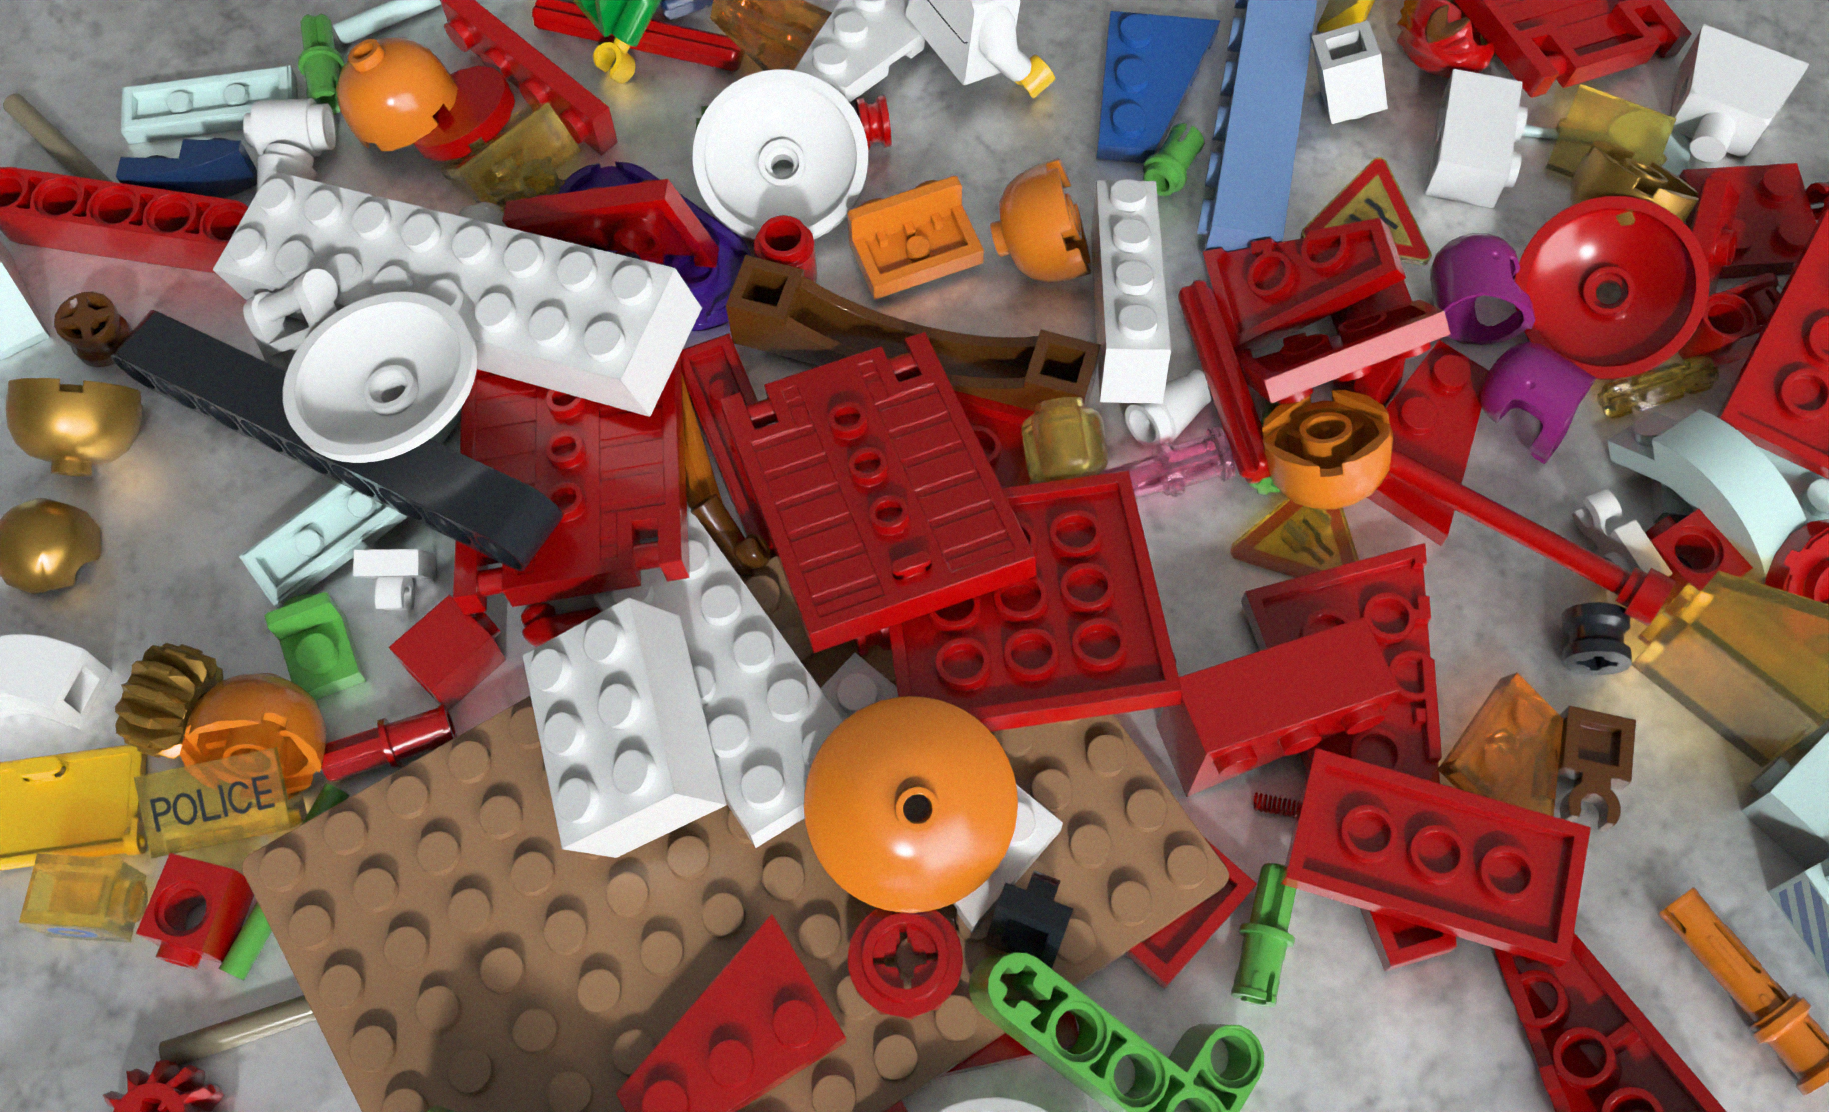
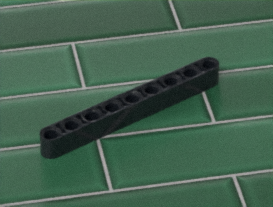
M149 311L111 354V359L122 371L148 389L515 570L524 571L564 517L558 506L535 488L431 439L401 455L366 463L342 462L317 453L302 441L286 417L283 405V385L286 371L158 311Z

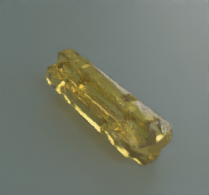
M1698 355L1683 360V366L1679 363H1672L1631 376L1632 382L1627 379H1620L1607 383L1602 387V391L1597 394V401L1607 418H1620L1632 414L1633 407L1638 411H1642L1684 398V392L1693 395L1709 390L1713 387L1714 382H1717L1719 379V370L1714 367L1711 357Z

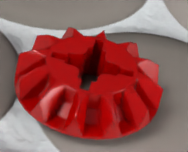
M878 908L866 916L858 925L848 949V969L858 996L875 1008L880 1015L888 1014L911 1020L932 1010H939L957 988L962 972L963 952L960 939L951 923L936 910L905 913ZM900 932H906L907 943L911 944V950L914 955H925V959L937 958L926 960V964L915 966L914 978L911 979V988L904 989V980L900 979L897 968L886 967L885 964L874 965V963L884 962L885 958L896 956L897 944H900Z

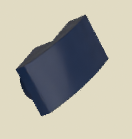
M211 138L209 140L183 139L179 158H168L159 155H152L147 158L120 157L116 178L123 184L227 198L256 186L257 169L241 140Z

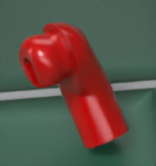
M547 602L531 604L521 613V621L525 627L522 630V635L526 641L538 647L601 613L598 607L556 615L555 608Z

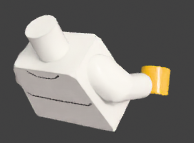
M1020 0L909 1L905 12L906 17L963 86L1003 73L1010 80L1018 85H1022L1034 99L1056 80L1051 69L1039 56L1034 54L1028 58L1018 48L1016 25Z

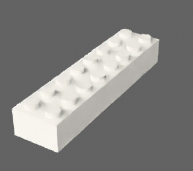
M272 170L267 174L213 268V271L246 300L261 292H279L294 285L296 278L301 274L318 268L330 273L336 281L338 293L334 304L338 311L356 301L383 293L416 292L435 297L452 307L461 316L470 330L477 350V369L649 417L702 309L676 268ZM302 310L288 315V317L306 321Z

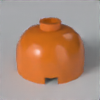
M392 37L379 40L367 39L357 44L350 51L348 60L343 66L338 79L336 94L340 111L350 130L361 144L369 148V143H375L381 151H393L413 144L435 129L438 123L433 118V115L441 108L443 103L449 111L451 110L456 101L458 88L444 64L429 48L406 37Z
M1059 158L1035 165L1019 173L1006 186L999 201L1000 220L990 223L991 234L998 255L1000 257L1010 255L1020 272L1033 280L1047 283L1068 281L1091 274V269L1088 266L1091 263L1081 215L1077 203L1073 204L1070 194H1064L1063 189L1070 187L1071 183Z
M1332 390V401H1318L1311 403L1310 395L1301 401L1277 406L1264 420L1262 427L1263 444L1271 479L1281 493L1296 504L1314 509H1339L1351 506L1372 495L1389 472L1393 446V430L1389 424V413L1384 405L1368 395L1347 390Z
M272 673L237 675L218 682L196 702L187 722L180 757L191 774L204 784L218 789L222 779L231 783L241 781L249 787V789L242 788L241 796L255 798L251 778L268 775L269 779L256 781L258 791L271 789L272 793L259 795V797L282 798L306 790L312 785L314 773H320L326 747L327 727L316 700L299 685Z

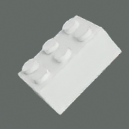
M629 597L522 655L562 849L617 858L726 806L679 615Z

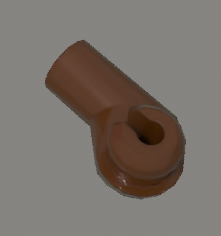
M717 494L703 499L691 508L690 512L698 518L739 576H753L754 569L762 568L769 563L771 552L764 538L756 534H750L745 538Z

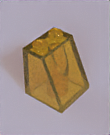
M1718 571L1700 590L1688 582L1665 609L1663 608L1656 615L1649 627L1646 626L1637 636L1647 646L1632 662V666L1761 768L1820 728L1829 718L1828 604Z

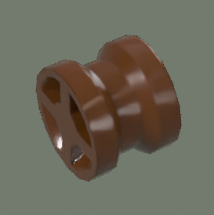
M93 291L81 292L69 297L60 305L54 318V327L60 338L71 346L73 353L84 364L96 368L115 364L111 359V354L133 331L126 319L118 313L113 302L104 294Z

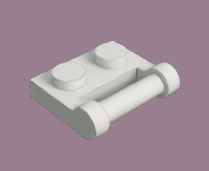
M319 268L311 269L298 276L294 285L276 293L261 292L245 302L243 307L245 321L267 363L287 372L294 354L306 337L325 319L338 311L334 304L338 287L330 273ZM302 310L309 328L288 336L282 325L286 316Z

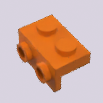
M951 176L939 181H925L912 190L884 199L874 198L868 200L847 213L849 245L874 300L983 263L984 249L962 206V185L957 176Z

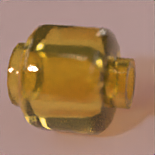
M1064 397L1034 405V414L1025 419L1022 424L1021 434L1027 473L1034 481L1043 483L1100 474L1108 465L1109 458L1101 413L1096 409L1084 406L1083 398Z

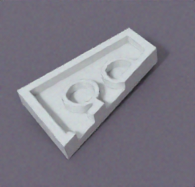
M840 0L794 71L807 73L825 81L838 90L851 103L888 76L889 66L904 55L913 58L924 50V37L905 15L910 0Z

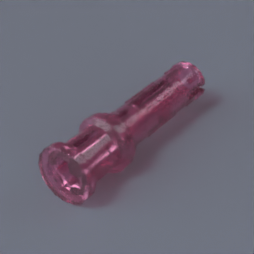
M1219 426L1207 428L1205 436L1173 446L1170 442L1165 441L1157 444L1156 448L1152 449L1151 456L1088 475L1093 476L1129 470L1136 499L1162 491L1167 496L1177 497L1185 493L1186 487L1217 477L1224 482L1235 477V463L1231 447L1223 430Z

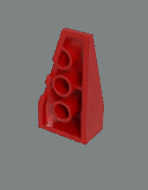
M1575 932L1570 960L1561 967L1494 948L1555 1112H1727Z

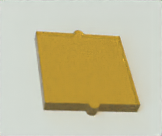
M1580 84L1566 118H1561L1555 127L1559 135L1545 168L1573 178L1581 160L1596 140L1609 142L1634 152L1635 154L1632 159L1647 166H1650L1652 162L1663 166L1667 161V157L1663 152L1677 119Z

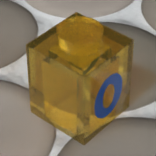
M37 853L19 923L50 938L131 943L135 923L142 919L147 908L148 889L145 884L147 875L119 858Z

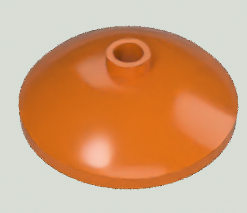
M917 696L893 697L880 700L857 710L837 725L823 741L811 763L806 778L803 803L804 820L809 840L819 862L832 879L845 891L871 906L884 910L905 913L926 912L946 907L967 897L978 889L997 869L1009 848L1015 831L1018 811L1017 786L1012 767L1002 746L987 727L974 716L959 707L937 699ZM915 794L924 795L929 802L927 815L919 821L906 819L903 813L905 801Z

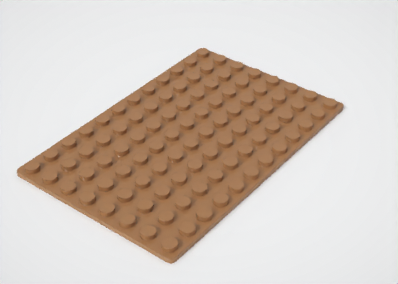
M776 556L770 559L769 563L762 568L754 569L753 576H740V578L821 688L854 653L858 655L855 641L853 639L816 653L813 652L780 562ZM872 646L868 650V655L860 656L896 686L892 649L883 651L880 646ZM531 696L254 851L242 863V871L362 1112H427L435 1105L457 1112H625L616 1092L771 914L775 917L846 1036L847 1042L737 1112H884L901 1100L904 1101L1006 1033L978 1011L973 1005L969 994V979L974 968L984 958L994 954H1006V952L985 944L995 908L973 933L970 932L957 914L958 910L954 904L935 909L954 927L960 939L963 952V966L958 986L939 1010H932L911 1020L888 1014L880 1015L875 1008L858 996L849 974L848 949L858 925L878 907L871 906L849 894L826 872L812 848L804 819L755 848L726 803V806L617 858L562 849ZM1114 714L991 732L1009 759L1016 785L1063 822L1058 835L1014 886L1026 890L1034 870L1061 880L1054 901L1073 908V912L1052 970L1073 986L1079 985L1127 953L1140 942L1145 941L1222 890L1228 882L1229 872ZM900 932V944H897L896 956L885 958L884 962L874 963V965L885 964L886 967L897 968L900 979L904 980V989L911 988V979L914 978L915 966L926 964V960L937 958L925 959V955H914L911 950V944L907 943L906 932ZM1015 973L1002 974L1000 981L1007 987V993L1003 1000H1023L1029 1002L1034 1007L1042 1001L1028 1000L1014 989L1012 983L1016 976Z

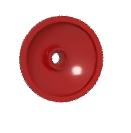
M1627 196L1593 198L1572 205L1548 220L1532 237L1519 261L1520 270L1515 276L1516 284L1530 296L1533 304L1535 322L1532 329L1524 331L1529 342L1538 343L1552 349L1599 380H1614L1636 376L1654 369L1674 356L1691 338L1703 317L1708 301L1710 281L1705 254L1689 227L1679 217L1660 205L1644 199ZM1631 211L1635 222L1632 225H1620L1616 216ZM1611 283L1616 285L1620 290V298L1612 304L1600 302L1596 296V290L1602 284Z

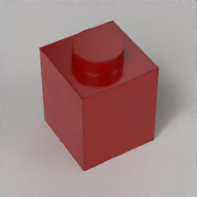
M450 594L388 647L404 669L439 705L445 704L449 711L506 660L494 640L501 634L497 625L485 612L464 615Z

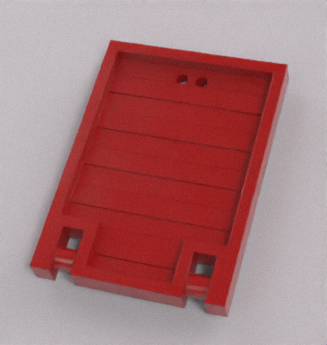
M1454 0L1488 44L1493 43L1495 47L1494 52L1514 78L1522 82V88L1530 98L1546 94L1555 79L1562 88H1566L1646 64L1656 50L1663 58L1678 54L1692 35L1664 0Z
M925 332L905 338L907 353L887 359L882 346L764 384L767 399L746 406L740 392L719 399L725 421L814 653L1037 576L1035 554Z
M681 353L650 417L483 370H476L474 383L467 399L462 405L460 453L535 488L554 502L562 511L564 517L524 571L515 570L502 564V567L488 569V565L500 562L455 540L453 599L464 615L486 612L487 596L504 593L512 607L638 587L641 586V571L661 568L667 582L690 578ZM658 537V541L640 544L642 539Z

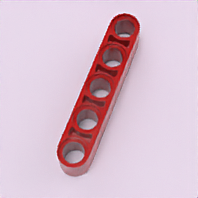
M0 167V230L10 241L18 244L217 274L213 271V268L248 209V206L244 203L231 199L15 167Z

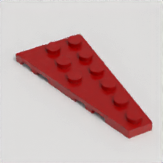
M1425 543L1244 592L1241 603L1260 651L1365 617L1400 689L1384 713L1386 718L1378 725L1356 734H1347L1346 730L1300 752L1306 771L1311 754L1315 748L1440 784L1439 761L1442 759L1435 659L1430 656L1428 623L1431 620L1430 596H1426L1424 567L1427 564ZM1360 908L1385 972L1450 953L1457 947L1456 936Z

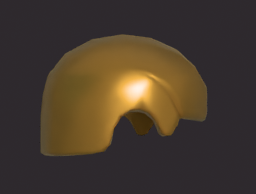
M36 498L11 508L0 519V576L7 585L31 594H39L49 590L73 586L76 583L75 575L79 568L87 562L97 561L102 551L100 528L86 511L75 506L47 498Z

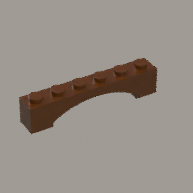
M748 255L744 257L726 303L734 344L819 366L882 346L887 359L907 353L905 338L925 332L953 390L1051 415V426L1080 433L1095 382L1101 344L1041 329L1039 336L990 337L951 332L919 325L877 312L841 297L806 278L803 269Z

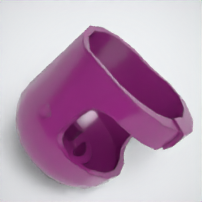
M1472 233L1449 241L1436 253L1430 269V282L1434 306L1445 311L1451 334L1448 337L1465 344L1486 345L1501 343L1518 336L1526 329H1532L1535 322L1533 304L1530 296L1514 281L1516 273L1520 270L1516 251L1503 238L1488 233ZM1486 295L1501 298L1514 304L1520 310L1494 326H1486L1477 320L1475 301L1478 297Z
M1532 342L1520 343L1509 348L1493 364L1482 384L1480 402L1486 415L1495 423H1498L1512 409H1522L1541 422L1543 429L1528 450L1536 460L1545 464L1564 439L1579 404L1592 387L1596 377L1546 346Z

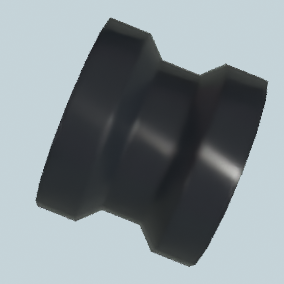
M1595 602L1578 604L1565 609L1562 613V629L1569 635V644L1562 650L1563 666L1569 671L1586 675H1609L1627 670L1632 665L1631 648L1624 643V634L1631 629L1630 617L1624 614L1626 608L1611 603Z

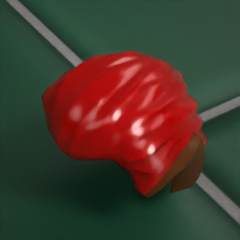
M1447 0L1404 1V7L1400 10L1402 18L1396 24L1402 30L1397 38V43L1403 46L1405 54L1416 66L1430 74L1449 79L1453 69L1480 73L1488 67L1494 55L1495 47L1493 43L1481 44V34L1469 18L1461 19L1462 10Z

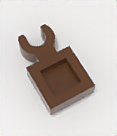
M1568 706L1560 714L1554 776L1574 780L1573 789L1561 801V819L1574 822L1580 817L1581 802L1585 801L1594 805L1598 810L1599 831L1606 832L1618 822L1621 806L1618 797L1611 788L1623 790L1632 782L1635 719L1574 706Z

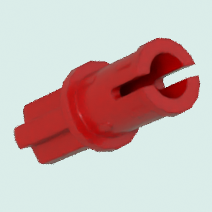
M442 704L438 708L392 723L383 718L377 720L378 727L326 743L321 769L328 781L336 782L390 764L393 770L400 768L402 765L401 760L434 750L457 737L448 707Z

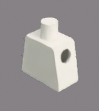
M1703 24L1680 64L1669 126L1673 131L1693 139L1690 144V151L1695 158L1701 161L1717 162L1724 158L1726 152L1738 157L1747 156L1806 72L1809 63Z

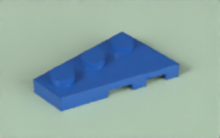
M1110 11L1096 159L1145 163L1148 157L1159 152L1178 114L1179 106L1189 86H1192L1207 50L1211 48L1217 36L1220 20Z

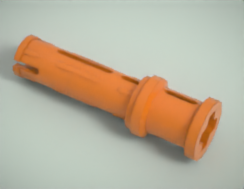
M1695 887L1658 913L1660 918L1678 934L1691 949L1690 951L1753 1023L1749 1025V1028L1753 1031L1751 1036L1758 1044L1768 1043L1796 1075L1798 1081L1795 1087L1802 1095H1807L1829 1082V1036L1808 1013L1811 1008L1810 1003L1804 997L1799 998L1796 993L1790 996L1779 983L1761 966V963L1733 931L1715 914Z

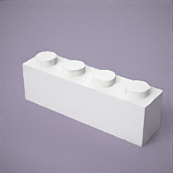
M1133 179L1097 180L1091 243L1097 344H1101L1098 359L1100 402L1163 404L1171 344L1156 181H1136Z

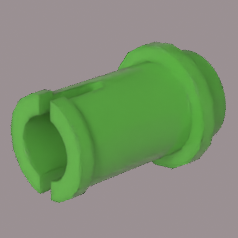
M1180 123L1173 126L1159 152L1151 155L1145 161L1143 181H1156L1157 195L1169 196L1183 189L1187 181L1186 171L1205 144L1202 133L1194 126L1190 128L1182 142L1179 139L1185 132L1187 124Z

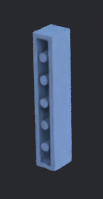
M1235 0L1234 8L1244 10L1243 18L1233 17L1227 51L1237 53L1236 62L1226 61L1220 88V95L1230 97L1228 107L1218 106L1212 140L1222 142L1221 153L1211 151L1204 185L1205 187L1215 188L1213 200L1203 199L1197 227V234L1207 235L1205 251L1222 248L1226 252L1251 248V242L1272 238L1276 243H1279L1283 240L1317 0Z

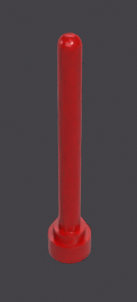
M1392 448L1388 475L1618 595L1615 602L1627 607L1624 614L1648 627L1676 583L1675 579L1653 568H1650L1648 573L1637 567L1630 572Z

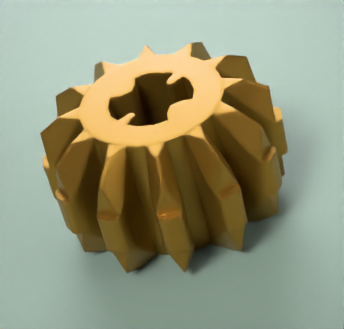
M165 643L162 646L152 645L145 651L142 661H135L132 664L131 675L128 681L121 684L123 688L122 697L115 705V713L119 715L115 723L116 734L124 737L125 744L137 747L138 752L157 758L164 756L175 760L180 756L187 722L196 702L218 682L223 680V669L217 666L216 659L202 654V650L180 644V646Z

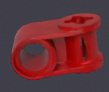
M1762 274L1742 285L1710 295L1697 329L1687 343L1678 351L1680 357L1687 364L1702 370L1717 369L1723 365L1748 357L1780 295L1776 289L1779 285V280L1775 274Z

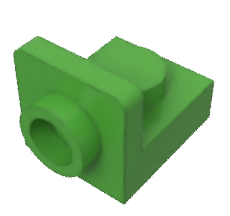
M329 593L299 595L286 601L282 608L265 614L264 617L268 629L280 642L291 682L302 687L315 700L367 681L346 615Z

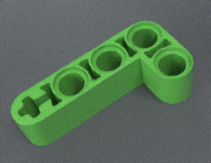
M1028 953L994 954L984 958L974 968L969 979V994L973 1005L983 1016L1109 1112H1174L1176 1106L1183 1100L1189 1105L1191 1112H1240L1260 1079L1264 1068V1051L1259 1039L1251 1030L1241 1025L1198 1024L1193 1026L1182 1035L1167 1058L1045 963ZM1015 973L1016 976L1012 983L1014 989L1028 1000L1042 1001L1034 1007L1029 1002L1023 1000H1003L1007 993V987L1000 981L1002 974ZM1066 1011L1076 1018L1079 1026V1036L1076 1044L1068 1051H1065L1059 1045L1056 1038V1024ZM1219 1039L1223 1041L1228 1051V1063L1226 1069L1220 1075L1214 1071L1211 1063V1051ZM1127 1056L1135 1068V1081L1132 1088L1127 1093L1122 1094L1115 1084L1114 1070L1122 1057Z

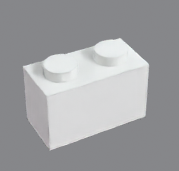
M1453 69L1438 106L1425 189L1426 196L1494 208L1504 186L1513 188L1522 161V153L1513 152L1514 142H1519L1528 115V108L1519 106L1522 90L1521 81Z

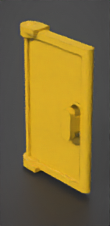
M126 744L0 762V871L126 853L128 856L144 854L147 850L148 826L143 822L147 754L138 752L137 747ZM66 767L63 775L60 777L55 776L61 768Z

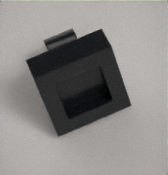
M1034 870L1026 890L1005 882L995 907L985 944L1006 953H1028L1052 969L1073 912V908L1054 901L1061 880Z

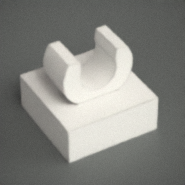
M419 549L354 550L353 576L377 579L375 587L376 609L413 610L415 601L413 579H436V554Z

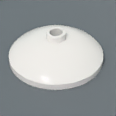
M761 71L743 77L729 85L706 109L694 138V174L698 188L709 209L722 224L741 237L755 241L757 233L767 220L775 216L788 215L800 220L811 231L813 238L817 239L838 226L847 217L848 211L853 209L859 200L868 171L867 139L862 123L854 108L830 84L815 76L799 71ZM779 160H788L793 164L794 168L789 175L781 177L772 171L774 164Z
M390 292L356 301L335 312L319 324L306 337L294 354L287 369L283 385V405L286 417L293 430L306 445L330 459L342 462L366 463L401 455L436 435L452 420L464 404L474 383L477 370L475 341L461 316L447 303L435 297L416 292Z

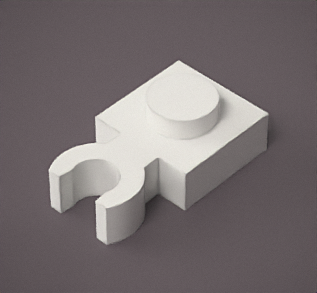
M1608 488L1585 497L1583 502L1586 507L1573 512L1572 517L1577 527L1586 537L1593 539L1598 549L1595 554L1630 572L1637 567L1648 573L1650 568H1653L1669 577L1673 574L1637 520L1629 523L1624 521L1621 506Z

